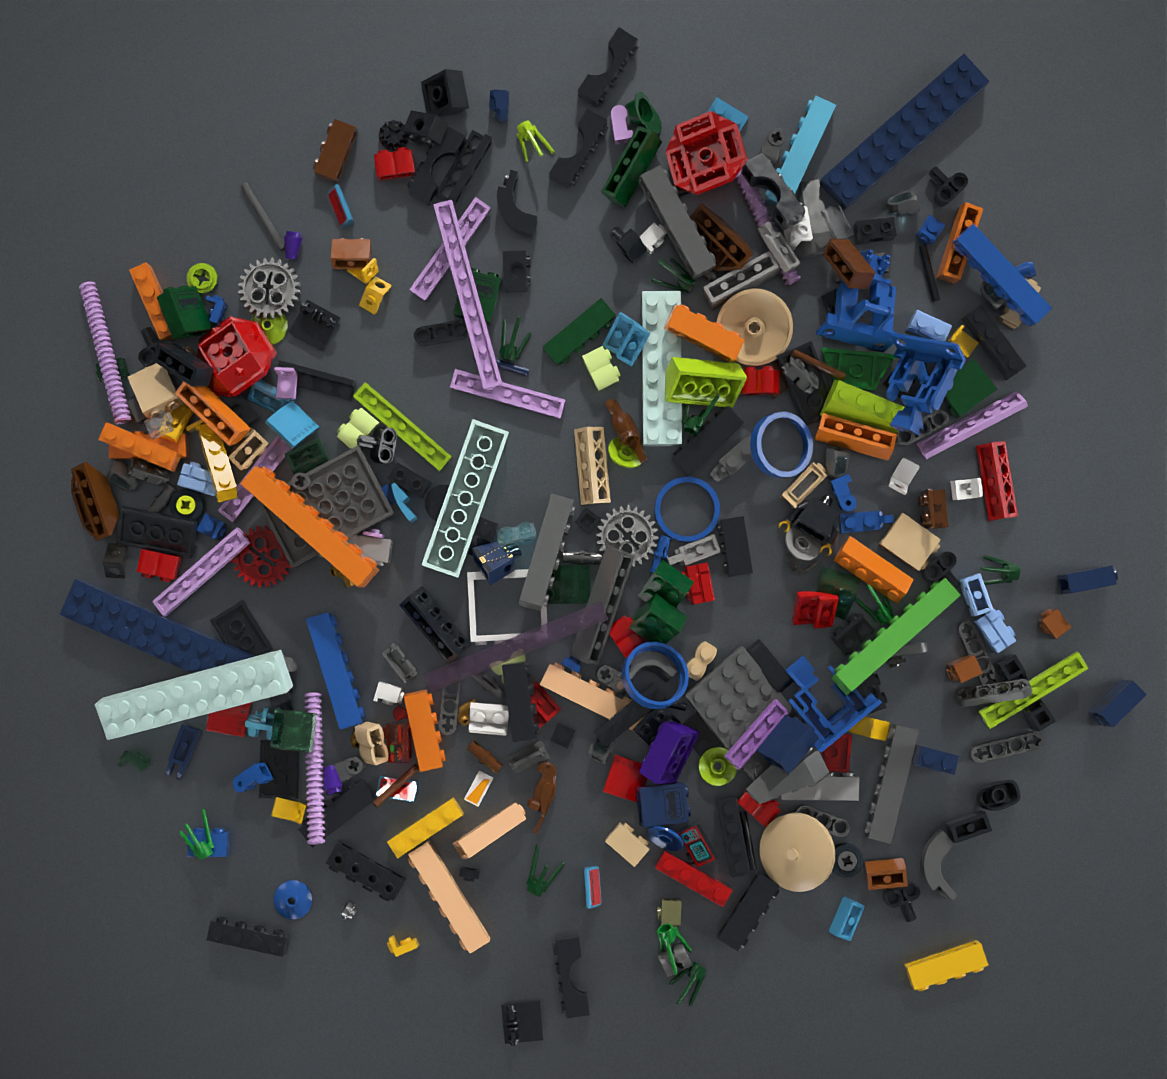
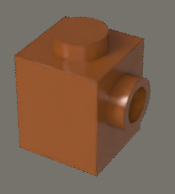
M1049 608L1041 614L1042 618L1038 620L1041 624L1039 627L1045 635L1048 634L1052 639H1057L1071 628V625L1058 609L1051 610Z

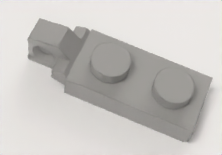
M766 222L758 228L761 237L785 273L800 265V261L782 233L774 230L770 222Z
M713 534L674 550L676 555L667 558V562L669 565L679 562L680 567L718 554L721 550Z

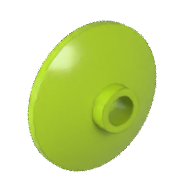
M256 313L251 318V321L258 322L272 345L279 343L287 334L288 321L284 314L282 318L279 314H276L275 320H273L271 315L268 316V319H265L263 314L258 318ZM266 322H271L269 328H265Z
M620 436L611 440L608 446V453L616 464L625 468H635L642 464L632 448L621 444Z
M714 747L707 750L701 756L699 772L707 783L714 786H722L732 781L735 777L737 769L724 757L728 752L727 749ZM717 762L721 764V768L718 770L714 768V764Z

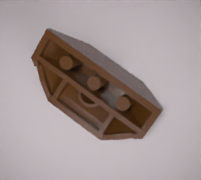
M701 203L691 214L690 219L695 221L698 228L697 232L700 236L704 237L707 243V250L716 259L714 269L718 272L741 270L753 256L748 244L720 216Z
M83 462L71 469V494L83 528L96 541L112 535L119 511L107 477L89 463Z

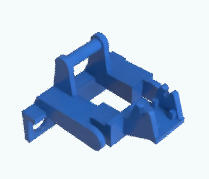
M869 249L861 252L863 258L876 272L869 286V301L863 299L857 304L858 289L849 288L841 278V284L836 292L835 314L828 313L826 315V322L816 330V334L879 352H885L894 344L890 334L897 333V331L892 330L896 287L890 285L891 280L882 278L883 273L890 265V261H888L890 255L877 256L872 254L873 250ZM866 310L872 311V326L857 322ZM825 329H832V330H834V331H832V332H826V331H824V330H825ZM876 343H884L885 345L878 346V345H875V344H876Z
M891 333L890 337L897 348L894 357L900 360L888 381L890 386L886 393L887 399L894 401L899 391L908 393L914 378L919 381L921 387L916 397L901 396L905 407L903 411L898 410L890 425L898 431L909 430L915 435H920L919 429H923L921 413L931 414L932 409L938 410L947 391L953 387V378L957 370L962 369L966 358L959 344ZM898 339L903 340L906 344H902ZM947 348L953 349L956 353L949 351ZM924 362L936 364L930 377L927 374Z
M802 656L785 670L800 688L793 696L803 709L801 710L798 704L791 698L788 702L801 718L815 729L814 733L819 739L813 746L818 752H823L882 703L872 693L863 698L856 688L846 696L834 682L830 687L843 701V706L826 719L815 706L818 703L817 700L808 691L819 679L813 675L812 672L815 669L807 659ZM830 665L828 670L834 676L835 672L833 670L835 669Z

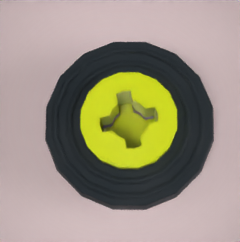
M189 488L175 492L169 503L173 516L194 521L201 517L205 508L204 499L201 494Z

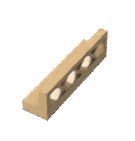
M604 427L574 429L581 505L611 503ZM593 431L598 432L597 442L593 439ZM596 450L600 454L599 461L595 458ZM598 469L602 475V478L600 480L597 477ZM599 489L603 491L604 499H599Z

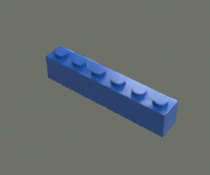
M975 224L967 227L952 242L955 245L954 249L968 259V264L981 273V278L994 287V292L1007 301V306L1020 315L1019 318L1024 324L1029 326L1037 324L1052 309Z
M326 612L307 618L306 622L339 729L363 723V718H366L363 707L359 706L358 700L360 695L358 689H354L352 684L354 676L352 670L347 668L346 663L349 660L346 651L343 652L341 644H343L341 634H337L335 626H337L335 615Z

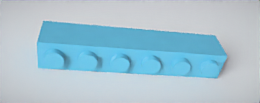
M815 96L813 101L809 100L805 111L808 113L805 118L801 117L797 128H800L797 135L793 134L789 145H792L789 152L785 151L781 159L784 164L781 169L777 168L776 170L777 173L782 175L784 182L793 190L794 194L836 107L835 104L818 96ZM767 189L765 193L768 196L766 202L776 207L778 204L777 199Z

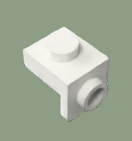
M981 478L950 481L953 500L973 499L983 496Z

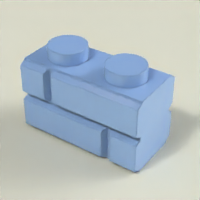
M916 310L910 319L906 331L922 338L946 341L952 325Z
M190 461V464L184 463L177 485L216 497L209 470L202 469V464Z
M981 573L958 580L966 604L969 606L968 609L971 616H978L993 610Z
M995 609L982 614L972 622L992 652L997 654L1016 641L1014 638L1016 634L1010 626L1006 627L1003 622L1004 616L999 610L996 611Z

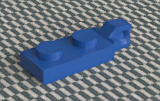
M882 511L839 514L840 533L884 529V524L894 523L893 515L883 516Z

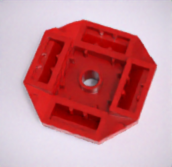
M713 111L677 124L665 151L676 188L695 195L732 182L748 161L738 125Z
M230 316L199 338L197 358L214 368L209 386L207 387L218 397H236L267 375L272 359L275 358L277 352L258 322Z

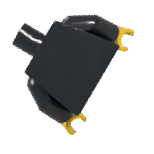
M827 495L822 496L821 500L813 498L811 502L804 501L798 504L786 516V521L779 523V527L782 523L788 525V529L785 530L787 532L792 522V527L822 543L820 553H822L823 548L827 547L828 552L826 556L831 555L832 549L830 547L834 545L840 532L839 521L836 517L837 511L830 507L833 499Z

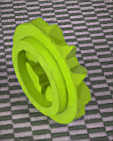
M198 263L189 269L187 283L189 287L196 286L199 293L206 294L212 291L217 284L218 275L211 265ZM205 273V277L209 281H203L200 285V280L195 276H202Z

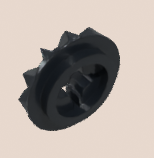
M392 120L385 122L380 127L378 135L380 143L388 150L396 151L397 148L404 147L409 140V135L402 131L405 125L401 121ZM390 129L393 130V132H399L397 134L398 141H396V139H394L393 137L389 138V136L391 135Z

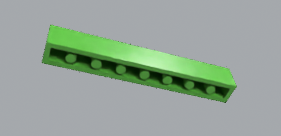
M946 578L941 582L936 580L929 586L931 591L927 594L922 592L916 598L918 602L915 605L910 603L902 610L904 614L900 618L896 615L888 622L891 625L887 629L881 628L875 634L877 638L874 641L869 639L861 646L863 650L859 654L855 651L847 658L850 661L845 666L841 663L833 670L835 675L831 679L846 696L961 595Z

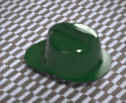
M638 92L635 95V99L625 105L629 119L635 125H644L646 129L653 131L655 134L660 133L662 128L660 117L643 92Z

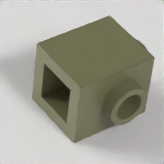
M661 898V907H657V919H661V925L671 924L673 927L681 925V899Z

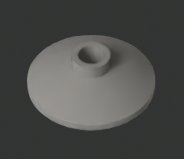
M794 527L790 528L786 533L785 543L789 552L794 557L803 561H810L820 553L821 544L817 540Z

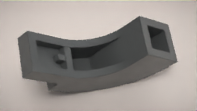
M646 651L632 659L629 665V676L631 680L636 673L649 671L667 683L677 672V668L667 656L655 651ZM622 672L618 675L617 679L619 681L615 685L620 691L624 688Z
M938 829L928 839L922 850L921 871L930 889L934 891L939 887L937 891L944 899L948 897L950 900H954L958 895L944 880L941 874V862L944 856L956 845L943 830Z

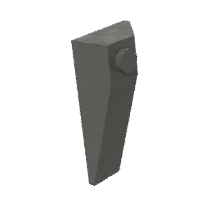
M819 180L800 182L797 200L808 209L813 239L811 241H801L793 252L798 259L823 256L831 238Z
M812 746L790 774L771 765L746 788V792L758 804L779 798L782 794L791 791L793 793L806 786H814L828 776L829 771L820 752Z

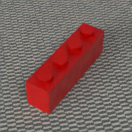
M663 849L655 864V868L721 907H724L733 891L730 886L666 849Z

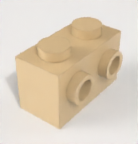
M251 429L243 440L227 453L228 459L239 470H246L252 465V460L257 455L260 456L265 452L266 446L269 443L254 429Z
M619 822L606 837L605 842L635 867L650 850L647 846L649 842L641 835L639 837L632 833L634 829L626 822L624 825Z

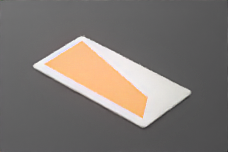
M479 771L464 800L478 807L493 777Z

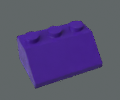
M665 721L659 726L658 734L650 744L649 753L643 759L642 767L639 771L655 784L677 782L700 735V731L674 721Z

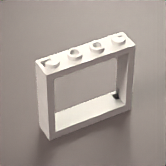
M529 569L514 570L502 579L526 578ZM467 572L471 642H475V645H487V641H494V644H506V640H514V643H525V639H533V642H544V638H548L547 606H542L541 610L542 632L477 636L474 580L486 579L481 572Z

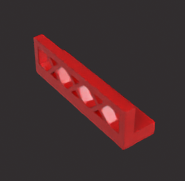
M1005 441L977 445L989 521L1017 517L1018 513ZM997 446H999L1000 455L998 454ZM1007 505H1009L1010 514H1008Z

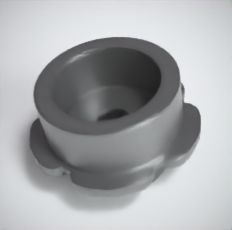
M348 901L343 905L339 912L343 920L351 919L357 911L355 909L356 904H351Z

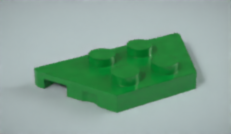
M821 348L825 363L846 374L843 380L830 375L832 381L839 380L864 391H874L895 358L894 354Z

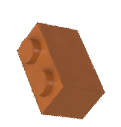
M332 239L331 262L333 269H363L372 260L370 239Z
M966 655L946 664L948 668L946 673L949 679H953L954 682L962 683L983 674L975 655Z
M903 858L865 862L866 881L869 890L908 886L906 866Z

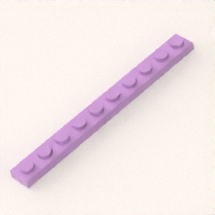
M448 200L434 204L483 388L486 390L501 386L503 384L453 202Z

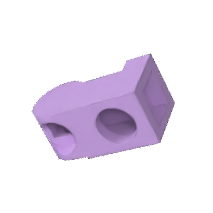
M622 105L614 106L611 110V125L615 145L628 143L633 135V130L627 131V110Z

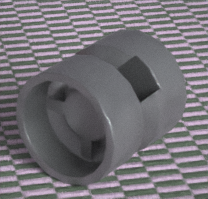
M682 943L672 947L677 973L678 969L684 970L693 966ZM666 949L657 955L667 977H670L674 973Z

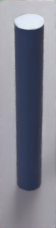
M496 359L499 368L525 376L529 374L530 369Z

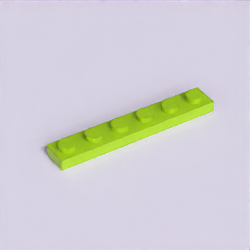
M366 382L353 395L359 403L387 427L393 428L402 440L438 471H441L452 458L451 455Z
M1076 651L1029 680L1033 691L1027 698L991 703L978 712L986 726L991 729L1086 671L1088 667L1080 653Z

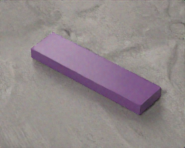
M774 699L724 757L737 770H740L781 719L790 712L777 699Z

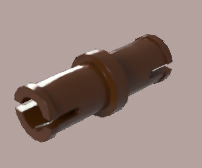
M475 740L466 749L479 759V763H484L495 774L503 767V764L495 759L489 750L486 751Z

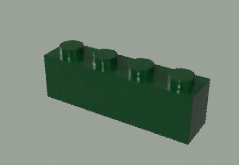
M640 126L636 128L601 190V193L611 202L626 207L639 184L640 175L646 172L662 144L660 138L653 131Z
M600 298L543 345V350L557 367L560 364L564 366L571 360L570 356L574 352L578 354L586 347V342L597 339L601 335L599 332L603 328H610L614 323L616 315L604 300Z

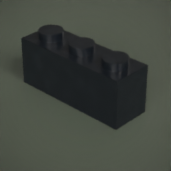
M158 344L154 357L155 363L192 387L209 386L214 371L213 367L177 344Z
M744 516L720 520V524H717L718 535H722L723 543H720L721 554H725L726 562H723L724 573H728L729 577L752 574L753 570Z

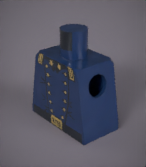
M496 541L472 548L474 562L489 585L512 573L515 570L514 559L522 556L518 546L508 549L503 541Z

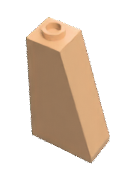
M513 803L453 842L452 845L462 860L468 859L526 820L524 816L526 812L520 804Z

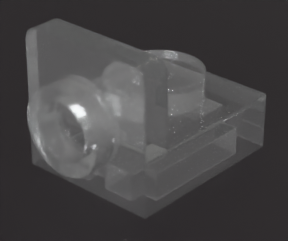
M163 407L159 408L161 414L144 421L152 440L174 431L171 425L174 420L170 412L166 413Z

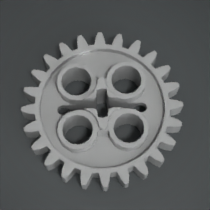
M264 258L262 264L256 260L257 266L249 264L251 270L244 269L246 276H240L241 280L244 281V283H238V286L242 288L238 293L243 296L240 298V301L242 303L246 302L244 307L246 309L250 308L249 312L251 314L256 312L258 318L262 314L265 319H268V316L271 315L273 320H275L276 314H279L282 318V312L285 311L289 314L288 307L295 308L292 302L299 301L295 296L301 294L300 290L296 289L301 284L295 282L299 278L297 275H293L295 271L293 268L289 269L288 263L282 266L283 262L281 259L275 263L274 258H271L270 262ZM272 272L273 275H272V277H271V282H270L269 276H270V273ZM258 276H266L264 281L257 282ZM279 277L285 278L282 284H276V279ZM271 284L273 289L269 290V304L266 305L268 299V292L266 289H268ZM262 293L263 298L261 300H254L256 294ZM275 296H282V300L280 302H273Z
M628 505L624 511L623 507L620 506L619 512L613 508L612 516L606 513L608 519H601L604 526L597 527L602 531V533L596 534L597 537H601L597 544L603 545L599 550L600 552L605 551L606 546L621 549L624 545L631 546V554L635 556L632 567H635V561H638L641 565L642 557L648 560L647 553H654L650 548L657 547L653 540L658 539V537L654 536L653 533L657 532L658 529H652L651 526L655 524V521H648L651 517L650 515L643 516L645 510L637 513V507L631 511L630 505ZM625 518L632 519L633 526L631 528L623 526L622 521ZM616 523L621 526L625 533L630 532L632 534L630 538L639 546L638 550L629 540L624 541L622 539L624 535L616 528ZM617 531L619 539L611 541L608 538L609 532ZM643 532L646 535V540L641 543L635 539L636 533Z

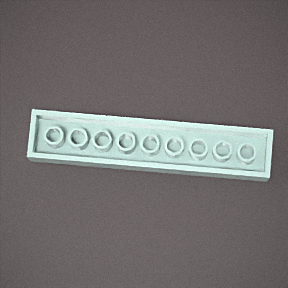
M277 650L103 697L94 705L106 738L111 740L284 694L293 687L282 651Z

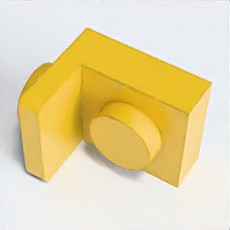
M394 935L389 937V942L387 943L390 952L394 953L396 957L419 946L417 938L411 940V937L401 940V945H398Z

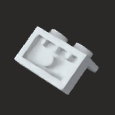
M804 206L805 214L803 220L783 231L784 238L793 251L801 241H811L813 239L806 206Z
M471 702L470 733L507 735L509 722L507 705Z

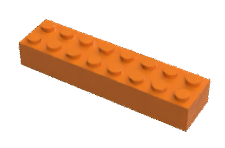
M255 466L240 484L357 587H365L379 571L376 567L378 564L371 557H364L362 555L363 550L356 544L348 543L347 540L349 538L341 531H335L333 529L334 525L329 520L320 518L318 516L320 513L313 506L305 505L303 497L298 493L290 492L289 489L291 487L283 480L276 479V474L271 469L264 466L262 468Z

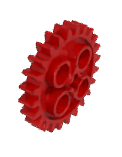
M264 525L263 530H261L259 526H256V531L254 532L249 528V534H244L251 543L236 555V559L231 561L238 565L234 570L241 571L238 577L245 576L244 582L251 580V586L258 582L259 588H262L263 583H265L266 587H270L271 581L274 585H277L276 579L283 581L282 574L289 575L286 569L292 567L272 529L268 531V527ZM260 538L265 540L263 548L256 546V542ZM249 546H252L260 553L264 554L266 552L265 556L275 562L277 567H274L265 560L260 561L261 557L252 552ZM275 549L281 551V556L278 559H273L272 552ZM248 554L254 556V561L251 564L245 562V557ZM263 565H268L270 568L267 575L261 573Z

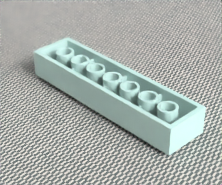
M642 291V327L650 333L642 349L643 446L682 445V403L665 401V371L672 357L681 358V337L663 328L672 308L681 304V291Z
M474 419L472 420L422 566L457 578L459 577L506 443L508 431Z

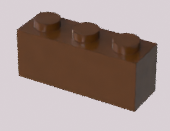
M334 119L333 124H329L327 129L328 137L326 141L322 142L320 147L321 155L319 159L316 158L313 165L314 173L317 177L338 184L358 133L355 126Z
M829 239L823 253L826 260L849 288L869 289L876 272L849 239Z

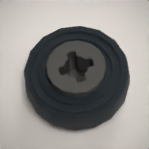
M840 843L835 846V863L832 871L843 878L857 875L864 863L863 854L860 849L850 843Z

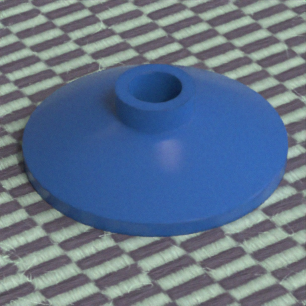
M652 826L647 831L649 839L661 848L679 851L684 846L681 837L670 827Z
M290 880L284 882L277 888L274 894L275 909L281 916L287 919L303 917L312 905L310 889L300 881ZM289 898H294L295 904H290Z

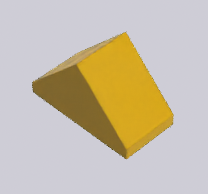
M865 716L848 732L886 741L890 722Z

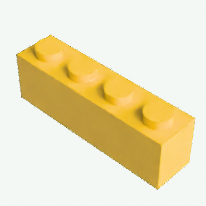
M207 424L198 426L199 439L218 502L236 499L237 487L223 440Z
M453 797L389 839L387 843L398 859L461 817L464 812Z
M978 940L904 964L911 987L914 990L918 989V991L927 990L929 985L935 983L936 985L948 982L947 979L953 977L955 979L965 977V973L971 971L973 973L983 971L984 967L989 966L982 944Z

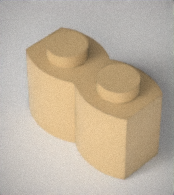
M706 641L697 646L694 657L686 664L691 679L698 681L702 678L707 665L715 658L717 648Z
M371 722L355 726V737L360 744L359 753L363 762L379 765L388 761V749L383 743L384 733L382 727Z

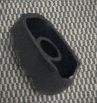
M1002 780L980 788L976 798L981 808L989 811H998L1018 803L1021 795L1015 781Z

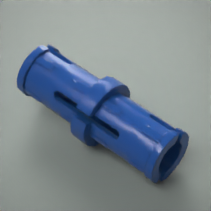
M660 535L657 549L653 553L654 559L649 572H654L660 562L668 558L667 552L672 538Z

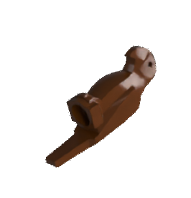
M607 400L604 405L612 415L611 424L620 436L621 444L632 448L639 461L643 463L647 458L635 422L628 413L621 409L616 400Z
M548 761L541 762L538 765L537 771L542 773V777L535 787L533 797L527 801L529 808L539 812L542 811L533 834H536L556 793L557 769L556 765Z

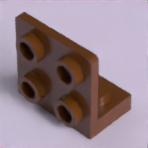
M926 489L921 491V495H919V506H922L923 514L920 515L921 525H924L925 529L949 527L945 489Z

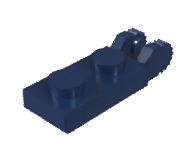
M186 724L181 725L168 759L169 763L165 775L170 776L175 763L181 766L177 772L176 779L181 781L201 733L200 729Z

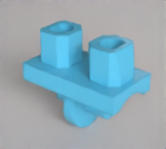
M265 707L263 712L256 711L255 715H249L248 720L245 721V727H248V736L258 737L260 730H266V738L268 740H276L284 721L275 719L276 715L270 714L269 708Z

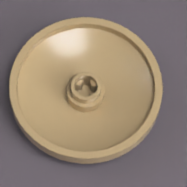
M746 289L734 294L724 303L717 318V322L722 324L725 330L729 332L735 331L741 335V338L745 339L735 360L745 365L759 366L777 359L776 355L783 353L787 349L793 334V320L789 308L780 297L764 289Z
M803 813L785 814L774 819L762 834L759 848L762 865L768 876L782 888L794 892L809 891L821 885L830 876L835 863V847L828 830L817 819Z

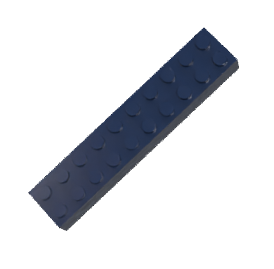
M964 53L823 176L820 185L845 211L980 93L990 81Z
M82 579L74 580L59 614L190 673L255 657L252 654Z

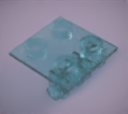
M523 522L513 528L504 527L497 531L499 546L506 545L511 547L514 546L513 543L517 545V542L520 541L523 544V540L526 543L537 538L534 523Z

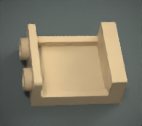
M157 363L128 376L140 408L149 421L157 419L161 415L175 410L184 404L175 394L176 388L170 377L171 373Z
M901 513L878 545L907 563L914 571H919L920 569L924 570L929 563L927 559L930 554L934 555L940 547L938 543L941 539L904 513Z

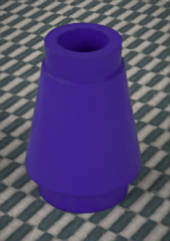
M286 231V236H284L285 258L297 259L303 239L301 238V233Z
M335 765L323 767L324 790H326V794L342 792L341 787L343 785Z

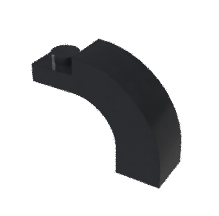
M510 170L509 175H505L503 186H506V188L498 186L497 203L500 215L513 231L533 238L538 218L536 215L519 210L514 204L513 194L518 180V171Z

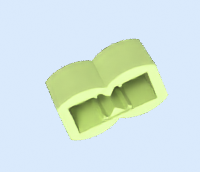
M602 346L582 356L583 362L598 392L619 382L618 377L621 375L617 366H612L610 362L612 356L608 349L604 350Z
M355 409L349 416L351 420L346 425L342 424L339 427L336 437L352 449L357 446L359 435L371 436L380 423L364 409Z

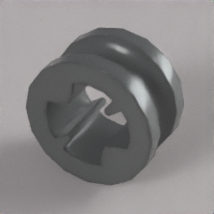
M296 473L292 478V485L298 490H306L311 484L310 477L304 473ZM299 477L303 479L305 477L304 486L297 485Z

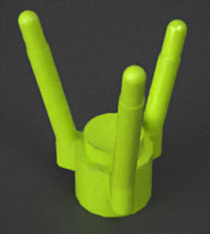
M529 120L517 126L519 132L517 137L520 141L525 162H528V156L523 139L525 141L531 140L539 156L543 155L534 139L535 134L552 154L555 153L550 144L539 133L536 126H532Z

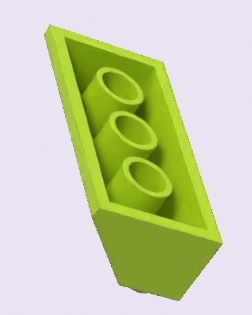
M672 357L665 371V401L710 405L715 396L720 394L714 406H729L733 408L747 376L739 363Z
M834 380L820 416L825 413L897 434L899 431L891 427L890 424L898 410L903 411L904 406L842 381Z

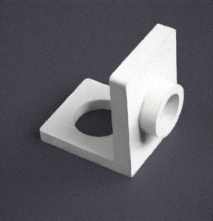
M903 457L890 478L889 487L906 495L908 486L918 471L919 465Z

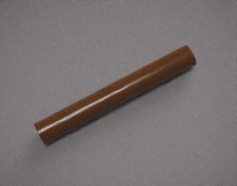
M794 349L791 354L792 357L798 358L840 380H843L846 375L844 372Z
M414 764L372 802L373 805L378 808L417 773L419 767Z

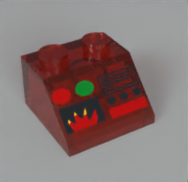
M387 723L386 727H383L384 739L387 740V763H410L412 761L410 723Z

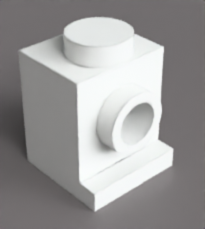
M653 223L640 236L650 255L654 253V247L658 248L665 241L663 238L666 231L660 224L657 226Z
M379 682L373 701L378 702L380 699H383L382 703L392 706L394 703L402 704L405 693L402 692V687Z

